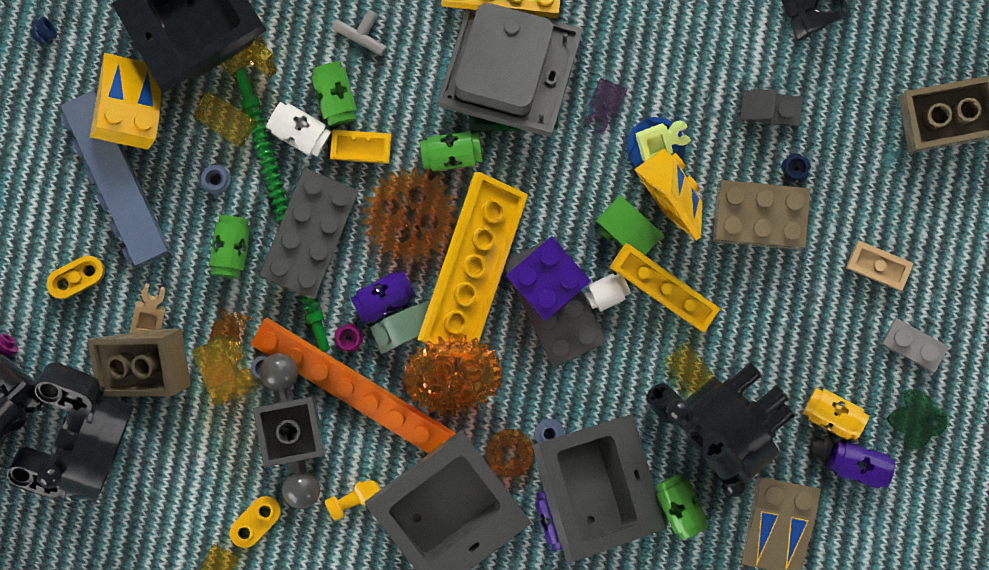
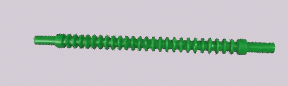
M246 68L235 71L243 97V100H241L242 109L247 111L245 117L250 119L247 125L252 127L249 132L254 134L252 141L257 143L254 149L259 150L257 157L262 160L259 165L264 167L261 172L266 174L264 181L269 183L266 189L271 190L269 197L274 200L271 205L276 207V210L273 212L278 214L276 221L281 223L287 209L286 202L289 199L284 197V194H286V190H282L284 183L279 181V178L282 177L281 174H277L279 166L274 165L277 159L272 157V154H274V150H270L272 143L267 141L270 135L265 134L267 128L262 124L265 119L260 117L262 110H258L260 106L259 98L254 96ZM302 296L300 302L305 304L302 309L307 311L305 320L308 325H311L317 348L323 352L330 350L322 324L324 320L323 312L318 310L320 303H316L315 299L312 300Z

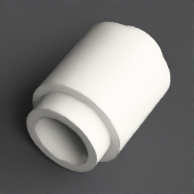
M612 273L587 285L589 292L585 293V296L592 309L597 307L602 312L626 300L625 297L630 295L631 292L626 280L621 275H614Z

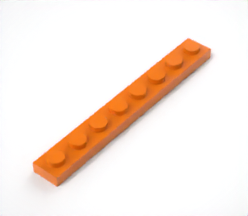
M268 317L263 320L250 345L268 356L276 353L290 356L297 365L299 375L428 454L456 434L446 426Z

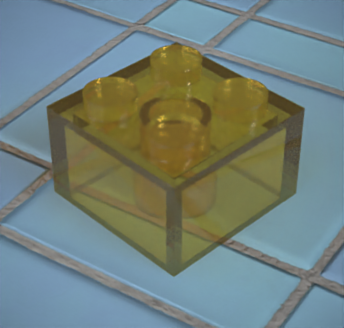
M224 336L191 350L214 406H225L256 393L253 386L257 385V381L251 368L247 369L243 364L242 359L246 356L239 341L236 342L233 338Z

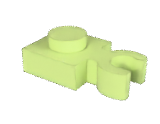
M676 121L667 130V126L661 123L635 133L642 160L645 162L661 149L672 154L673 149L671 145L673 144L681 146L688 144L691 141L690 137L687 135L678 137L679 131L687 128V124L683 121Z

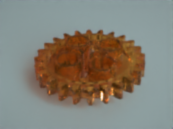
M415 167L411 175H407L405 168H402L400 177H397L393 171H390L391 180L389 182L380 177L382 187L380 189L375 186L371 187L372 191L376 194L375 197H365V200L371 204V207L363 208L362 211L370 215V218L362 222L363 225L372 226V229L368 230L366 235L367 237L376 235L377 238L373 241L372 245L376 247L383 244L381 254L385 255L392 251L393 261L398 258L399 254L403 256L404 264H407L410 256H413L416 263H419L420 255L422 254L428 260H431L430 251L433 249L440 254L439 244L449 245L450 242L445 236L446 234L453 235L455 231L449 227L450 224L458 222L457 218L450 215L458 211L457 206H449V203L455 197L454 195L445 196L444 193L449 188L447 184L441 187L437 186L440 180L439 176H436L432 181L428 180V170L423 173L422 177L418 176V171ZM415 189H422L426 193V199L420 204H415L410 200L411 192ZM399 192L404 193L411 211H418L419 213L415 215V220L423 236L421 240L417 239L410 221L402 219L406 216V212L398 196ZM395 201L399 204V210L395 215L388 216L384 214L383 206L386 202ZM426 216H434L438 220V226L432 231H427L421 225L422 220ZM402 227L411 231V237L405 243L395 240V232Z
M453 334L450 335L449 341H444L439 336L438 344L427 341V349L418 347L417 355H410V363L405 364L404 382L406 393L410 394L411 401H418L420 409L428 405L429 413L439 409L440 416H443L446 410H450L452 416H455L457 410L460 409L464 414H467V408L470 406L478 410V402L488 404L487 396L495 397V388H500L499 379L502 378L499 358H496L495 350H488L487 343L479 345L478 338L476 337L467 342L466 335H463L459 341L455 340Z

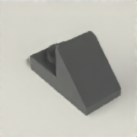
M774 89L744 90L740 120L798 128L803 97L777 94V90Z

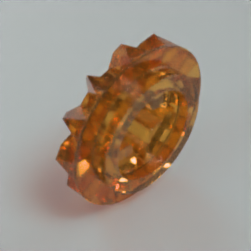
M514 429L502 430L491 438L487 446V460L491 468L500 475L506 477L521 475L527 471L533 462V444L528 436L521 431ZM517 441L518 444L515 452L522 460L511 458L505 465L502 464L505 460V453L499 448V445L510 448Z

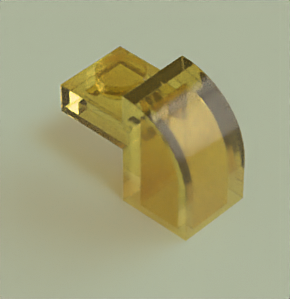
M261 34L255 37L251 46L219 65L233 78L237 76L240 69L245 68L250 62L269 79L278 71L272 61L275 57L267 48Z

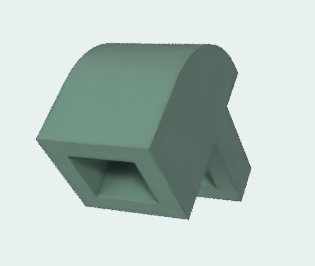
M430 301L393 314L370 327L381 354L418 339Z

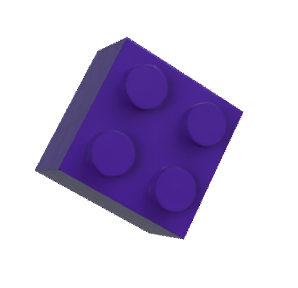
M552 236L506 275L509 282L544 322L591 282Z

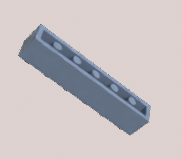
M92 90L60 105L64 112L60 117L67 131L72 130L76 138L73 141V146L80 158L85 157L89 166L85 168V172L92 184L97 183L101 192L97 197L104 211L108 209L113 218L110 221V226L117 238L121 236L126 247H123L122 251L129 264L134 263L136 267L141 268L172 252L122 144L90 138L97 93Z

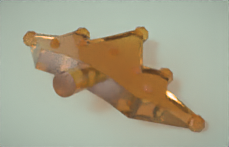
M221 308L220 313L223 318L213 323L208 343L211 344L212 340L217 336L222 341H225L226 334L237 339V342L240 343L239 326L245 330L244 321L253 320V317L245 316L237 311L228 315L225 308Z

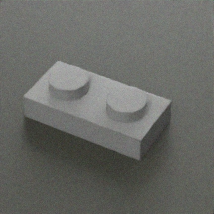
M894 318L881 342V345L932 373L936 372L949 346L898 318Z

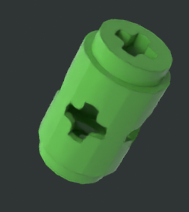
M332 62L315 67L312 70L314 76L311 78L323 121H327L328 127H334L356 120L355 113L357 108L346 69L342 68L341 62Z
M465 131L429 136L427 140L420 141L424 170L431 169L432 172L476 166V163L483 162L479 133ZM447 137L458 138V140L453 142V146H448L447 142H442ZM451 156L455 157L456 161H461L455 166L445 164L450 161Z
M228 215L219 216V222L215 223L209 261L211 275L229 279H240L241 272H244L251 229L248 227V219ZM220 239L221 244L224 245V247H220L217 252L215 244L218 243ZM243 242L244 252H241V256H239L238 250L234 248L241 247Z
M682 473L676 474L655 485L658 491L656 496L674 533L678 534L681 540L696 535L708 528L705 522L707 518L688 478L685 479ZM682 504L685 506L683 508L678 507V505Z

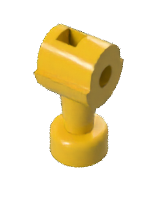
M361 480L356 484L352 492L338 500L335 496L326 499L325 504L333 520L336 522L344 518V510L359 504L365 505L364 502L380 491V486L374 480H367L365 482Z

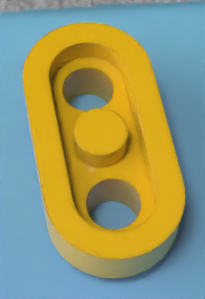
M82 256L53 271L47 279V289L55 298L69 299L98 284L105 275L104 264L94 256ZM88 266L95 268V273L92 276L86 275V268ZM63 279H66L69 283L68 288L65 290H61L59 286Z
M263 496L256 499L231 526L230 538L232 542L241 548L255 545L279 520L282 509L278 500L271 496ZM262 506L270 508L271 513L268 517L261 515L260 509ZM243 527L250 531V536L247 539L240 536V529Z

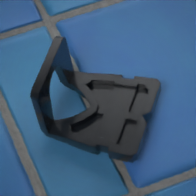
M781 0L787 16L792 18L790 24L796 39L799 41L811 36V33L818 32L837 20H845L851 17L846 0H839L841 8L834 13L825 12L817 8L819 0Z

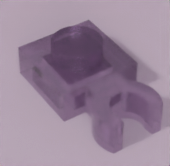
M600 78L589 103V106L596 110L588 115L585 127L589 128L591 121L598 119L602 123L599 133L603 134L608 126L607 114L616 117L627 88Z

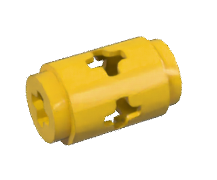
M818 388L814 389L802 414L808 417L807 420L847 441L851 439L855 442L860 437L869 419V415L864 413L863 408L826 389L820 390Z

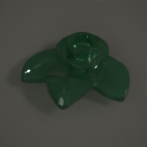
M913 389L904 391L905 406L894 410L887 417L888 423L895 430L905 433L903 445L909 449H919L926 446L932 436L940 435L947 427V416L944 411L934 407L927 394ZM929 416L936 418V424L933 427L927 424Z

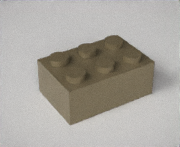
M989 76L908 90L898 96L909 154L989 139Z
M721 180L717 184L712 242L790 250L806 248L811 188Z

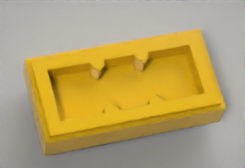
M332 130L330 160L390 164L392 135L391 133Z

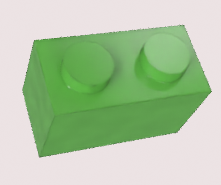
M621 195L595 222V225L599 227L596 232L608 243L613 240L619 245L618 252H620L625 243H628L646 255L664 235Z

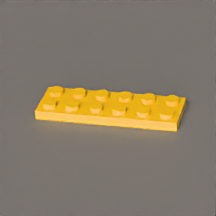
M474 172L417 339L418 341L464 360L473 361L528 194L486 174Z

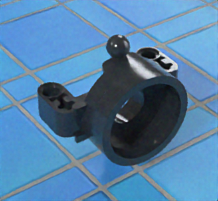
M60 363L46 365L35 386V394L41 401L67 410L68 413L58 433L51 455L29 447L19 449L7 472L9 481L18 487L52 498L59 495L65 497L68 492L96 503L115 459L134 406L104 395L106 387L101 386L100 388L99 381L90 374Z

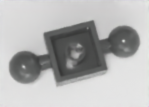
M276 353L268 356L260 367L261 381L267 388L273 390L275 403L253 408L264 467L287 463L289 475L282 485L283 498L293 508L306 509L318 500L320 484L313 474L307 472L305 459L321 457L326 454L316 398L311 396L293 400L291 387L298 377L297 365L290 356ZM287 423H291V426L297 429V433L293 435L294 439H290L289 435L283 434V429L287 428Z

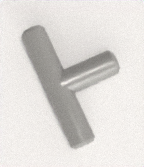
M371 10L367 11L357 29L338 19L332 24V30L379 56H383L387 49L386 45L367 36L378 17Z

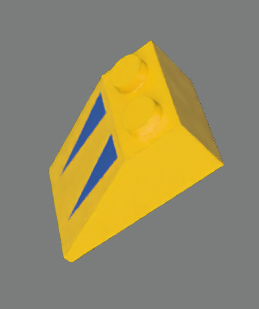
M104 53L90 138L149 150L156 140L160 116L161 89L145 62Z
M661 149L634 170L662 213L697 241L701 238L703 201L697 194L700 188L691 176L687 177L683 172L686 166L676 153L671 155L666 150Z

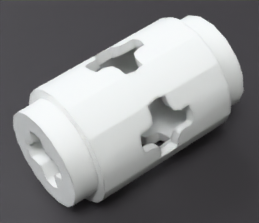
M282 102L277 105L266 125V128L271 130L272 135L308 156L313 154L316 157L319 156L332 131L326 128V124L289 103L285 105Z

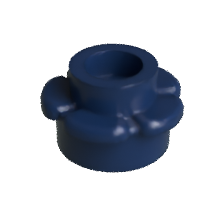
M45 17L39 20H32L33 28L30 29L32 37L40 44L43 42L47 45L53 42L52 39L57 36V31L53 24Z
M798 153L789 155V158L785 159L781 165V169L785 173L784 177L790 182L804 181L809 176L808 171L811 168L809 160ZM795 165L799 167L798 171L793 169Z

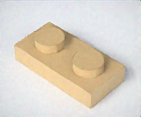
M858 240L846 269L898 291H903L914 263Z

